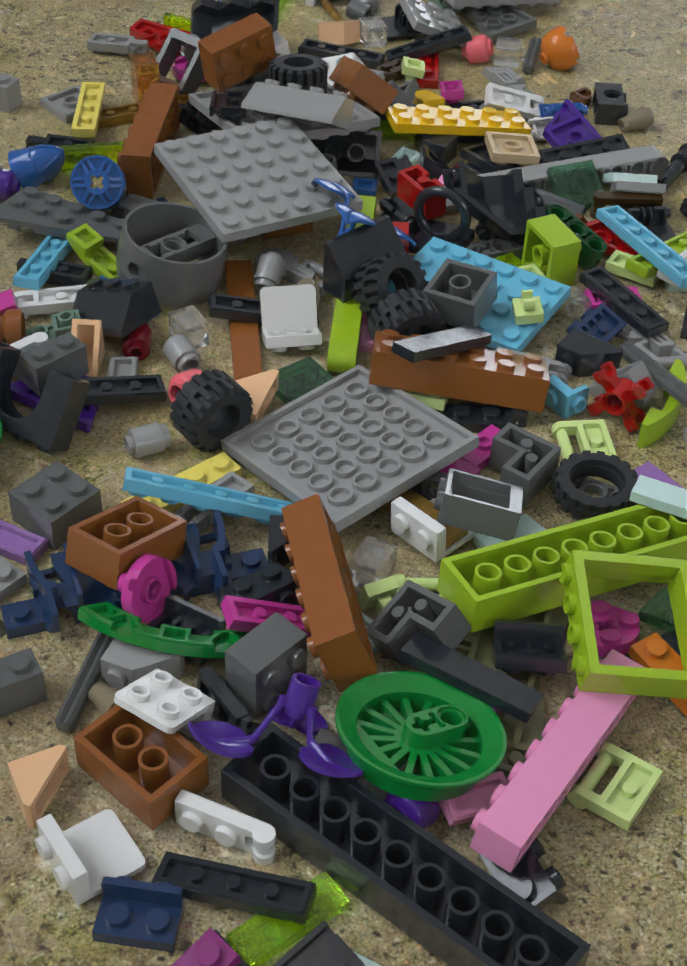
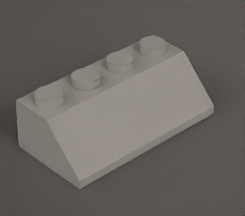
M266 79L265 83L255 82L241 104V108L260 115L276 118L284 116L291 118L293 121L349 131L354 100L347 98V93L333 91L332 95L325 94L324 89L310 87V90L307 91L302 90V85L288 83L287 87L279 86V81Z

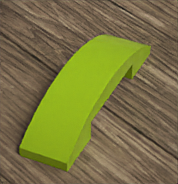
M87 223L67 233L66 238L74 251L86 265L92 266L93 273L96 276L102 275L107 279L118 277L116 256L103 246L104 238Z
M675 359L669 372L686 384V371L683 362L680 359ZM665 390L663 397L668 398L662 410L650 407L641 424L637 447L644 448L659 440L670 430L678 417L681 403Z

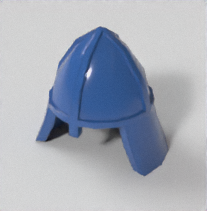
M39 144L19 150H12L8 153L10 169L15 172L16 179H20L22 188L26 186L37 188L45 181H52L60 173L65 161L64 150L54 145Z

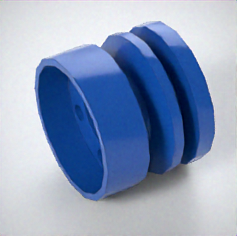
M100 155L85 157L76 164L71 173L70 185L72 193L78 202L87 208L100 211L112 210L126 195L127 182L125 174L108 157ZM103 177V188L95 187L93 189V178L100 179Z

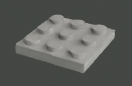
M399 0L414 30L431 36L462 25L456 13L451 9L446 8L443 10L433 2ZM465 43L459 44L457 46L462 47V45H465Z

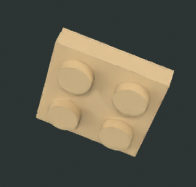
M486 131L484 141L491 162L501 165L514 163L524 167L539 164L540 154L532 135Z

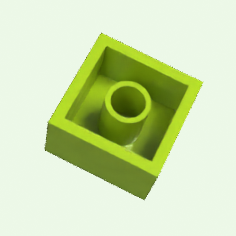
M555 214L527 220L521 264L524 266L534 263L548 279L567 286L574 285L575 276L578 271L577 264L579 252L581 251V240Z

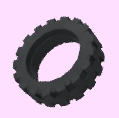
M590 450L582 451V454L572 453L568 459L564 458L556 469L553 486L554 500L557 504L561 505L560 509L563 512H569L572 514V518L577 520L588 519L635 506L636 503L631 502L629 499L631 491L637 482L638 474L635 469H630L631 465L627 461L622 462L619 460L620 457L614 454L609 456L603 451L591 453ZM586 476L600 477L613 483L620 493L605 498L592 497L580 492L573 486L572 481Z

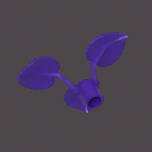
M304 673L293 674L286 695L280 694L276 705L270 708L266 718L251 735H246L240 728L223 721H201L198 723L189 721L188 728L195 739L210 751L225 757L244 758L252 755L254 749L250 744H254L273 720L280 725L307 734L306 743L308 747L300 749L299 757L311 770L337 778L363 776L364 773L360 767L353 763L349 755L338 747L328 743L318 744L315 741L314 735L318 734L320 728L328 730L326 720L315 706L322 684L318 679Z

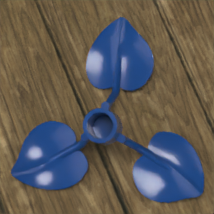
M314 178L311 184H319L327 190L339 194L344 200V204L335 203V207L342 216L338 236L353 230L356 223L376 226L377 223L370 217L349 207L350 198L355 199V195L350 190L338 183L322 178ZM395 227L399 238L407 240L414 249L416 246L415 241L402 230Z

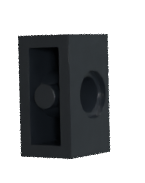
M595 82L592 99L594 124L618 126V120L627 116V94L623 92L622 84Z

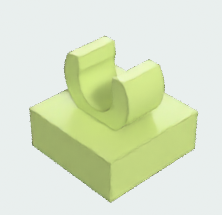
M406 56L403 57L401 73L405 75V82L412 79L415 80V78L423 79L425 61Z
M533 289L521 290V298H512V310L516 325L544 322V312L540 296L533 297Z
M394 575L363 585L358 596L362 611L374 607L377 616L399 588Z

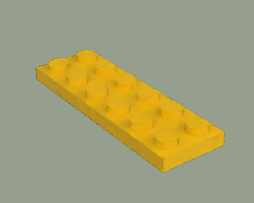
M396 103L393 106H389L385 111V116L395 133L485 136L486 131L531 134L530 126L519 111L513 108L496 110L491 107L474 109L469 106H462L458 109L446 105L434 108L424 104L409 107L405 104Z

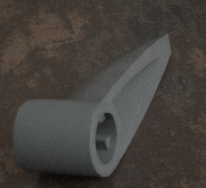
M350 0L345 12L346 17L360 20V23L367 24L372 13L378 8L379 1Z

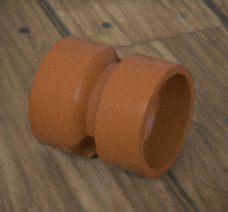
M6 309L3 315L0 313V341H5L10 345L26 337L23 309Z

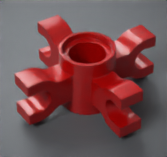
M612 361L603 363L600 366L601 370L594 372L592 376L604 388L606 393L595 396V402L586 406L591 416L598 415L605 410L611 415H621L628 432L638 430L640 427L638 423L643 422L646 415L636 406L634 400L645 398L647 396L645 391L654 388L653 382L649 376L635 383L627 378L619 379Z

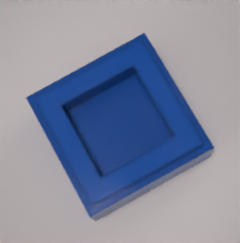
M354 178L352 189L358 195L376 196L378 188L377 179Z

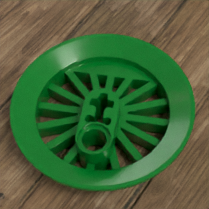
M390 671L364 677L351 684L342 693L335 710V724L338 734L345 744L347 753L353 763L363 770V777L388 793L410 800L444 801L465 794L477 782L487 778L496 771L504 759L507 748L504 726L497 714L487 703L426 673ZM407 762L405 772L398 770ZM415 764L419 775L412 774Z

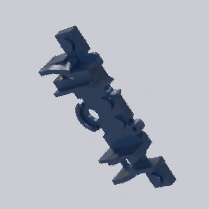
M220 510L213 511V533L200 536L196 523L187 525L184 553L181 557L171 561L176 570L177 585L176 590L170 589L169 595H179L187 602L191 597L213 592L218 597L221 595V587L253 573L269 563L262 548L230 554V545L225 535L224 522ZM67 542L62 543V552L50 554L52 568L39 571L34 562L31 550L24 551L33 599L0 606L7 638L13 639L43 631L50 633L60 632L57 608L65 607L73 613L76 624L82 623L77 619L78 609L81 606L108 601L123 610L121 592L107 587L100 581L66 564ZM216 542L211 550L200 552V545ZM58 577L61 583L56 584L55 581L48 578Z

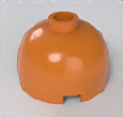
M561 25L544 35L540 45L541 53L539 54L540 60L544 65H548L551 69L564 71L579 64L576 61L579 58V52L572 36L567 37L564 34L567 30Z

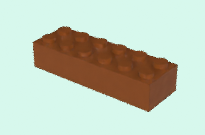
M151 82L148 90L143 93V102H139L138 114H134L133 125L129 126L127 139L124 138L123 149L118 152L117 164L121 166V170L126 177V195L136 194L154 199L165 169L164 165L154 154V144L174 140L175 132L180 129L178 84Z
M384 329L382 332L375 331L369 364V384L543 413L550 385V377L545 359H542L537 354L527 353L524 356L514 354L512 351L503 348L494 351L485 349V347H478L412 363L394 354L391 351L393 341L421 336L420 334L405 336L399 335L397 331Z
M317 493L281 508L284 522L280 523V528L285 540L289 542L285 544V549L291 563H294L290 567L292 577L296 585L300 586V588L295 590L301 608L306 611L301 613V618L308 634L311 633V637L306 638L309 650L314 659L321 658L319 663L326 681L333 680L339 692H342L356 681L379 672L341 537Z

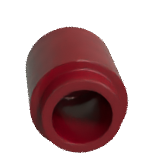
M144 323L123 337L122 352L125 357H138V361H141L150 355L152 331L147 323Z

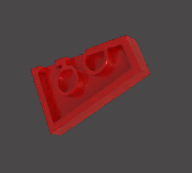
M140 18L129 30L130 36H135L137 40H147L149 47L160 53L172 27ZM178 29V30L183 31V32H185V33H187V34H190L189 31H185V30H182V29ZM180 48V50H179V52H178L176 58L180 55V51L182 50L181 48Z

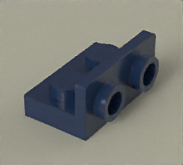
M602 302L595 309L590 307L581 316L580 322L576 319L567 328L566 333L569 334L575 328L609 343L623 330L627 323Z
M118 876L116 878L103 877L101 883L102 900L92 931L93 941L174 953L184 913L183 888L168 882L149 883L136 881L127 876Z

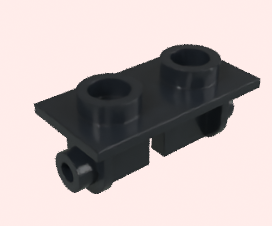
M397 196L394 199L390 197L381 198L379 201L380 209L383 211L381 216L388 215L392 222H409V237L413 238L421 229L415 220L413 209Z

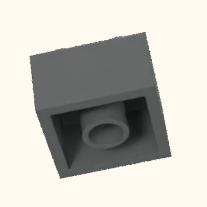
M447 258L423 291L430 297L444 318L445 323L458 327L467 325L477 327L497 299V272Z
M58 460L8 492L12 520L27 531L47 538L49 540V547L54 551L60 548L62 543L67 542L68 527L103 512L100 489Z
M275 612L225 650V672L229 689L238 700L245 703L249 715L256 721L269 712L272 706L276 705L280 694L286 695L294 673L307 674L306 638L308 634L278 612Z

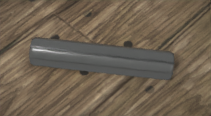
M532 37L523 62L522 72L524 74L526 72L532 74L540 51L541 38L536 39Z

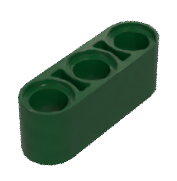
M550 204L546 210V216L555 214L581 240L578 265L586 270L597 267L607 250L606 242L567 208L560 204Z

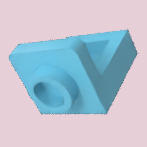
M554 374L549 376L550 385L545 401L548 407L563 419L580 413L586 408L589 394L588 386L584 384L578 388L571 389Z

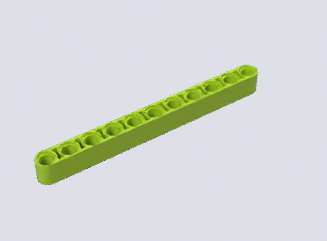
M358 195L363 200L362 210L358 211L375 220L376 196ZM356 223L355 228L360 227L364 224ZM336 298L328 348L327 372L344 373L357 365L362 312L359 309L361 304L359 301L356 302L355 298L346 303Z

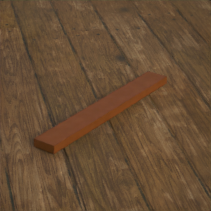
M226 260L227 295L255 298L251 260ZM229 320L234 380L261 373L262 365L257 323Z

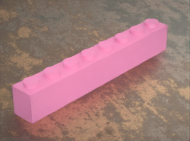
M611 649L604 660L599 658V664L644 667L614 649ZM577 685L573 693L574 699L567 697L557 714L559 716L558 720L552 717L548 721L541 735L543 739L541 741L534 739L524 757L527 759L525 763L517 761L507 778V781H509L508 785L500 784L489 801L491 807L488 810L483 807L479 810L470 826L475 833L469 847L511 873L638 695L578 691Z

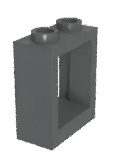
M172 27L148 76L155 83L178 84L179 95L196 93L204 77L197 43L200 38ZM181 46L194 50L195 53L181 82L178 83L166 78Z
M449 468L447 479L440 478L433 509L439 510L437 522L505 541L514 539L522 514L523 487Z

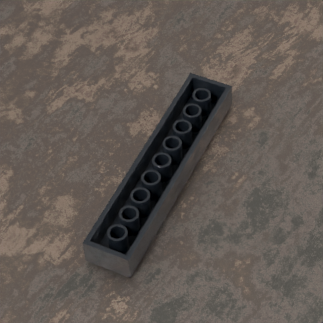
M273 723L266 728L254 744H250L254 749L251 756L233 758L221 769L222 798L242 813L272 825L276 831L277 839L447 965H586L591 948L590 944L352 778L330 777L308 768L299 757L300 749L306 746Z

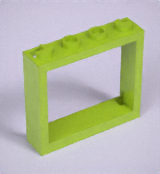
M572 550L566 562L561 564L562 575L559 581L561 584H564L563 610L565 614H568L569 619L567 640L573 648L574 656L571 669L576 671L578 691L687 699V560ZM587 577L667 584L683 670L599 664Z

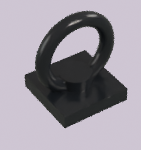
M431 186L418 194L414 202L413 211L415 220L421 229L412 238L416 246L413 249L409 244V253L417 254L433 237L467 249V246L475 238V229L470 228L471 213L465 200L457 192L444 186ZM435 196L450 200L460 212V225L432 219L427 220L424 215L425 202Z

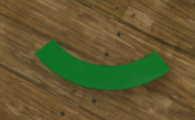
M108 601L81 606L78 609L77 616L78 620L89 627L117 640L154 651L189 657L225 659V650L249 633L234 630H214L212 636L192 635L189 628L162 624L159 629L142 624L141 617L128 613Z

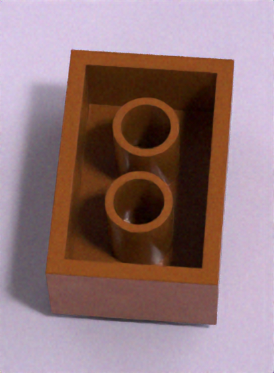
M257 12L197 41L205 80L219 93L269 69V62L277 58L272 25Z
M345 55L328 78L334 82V88L340 92L347 93L348 97L374 114L378 112L383 115L399 92L365 65Z
M135 496L68 527L65 563L117 591V583L121 574L128 572L133 563L142 557L143 554H155L169 561H173L183 555L187 520L139 496Z
M117 704L73 737L77 765L152 831L175 813L174 801L181 789L197 795L209 785L208 757L177 731L172 734L165 733Z

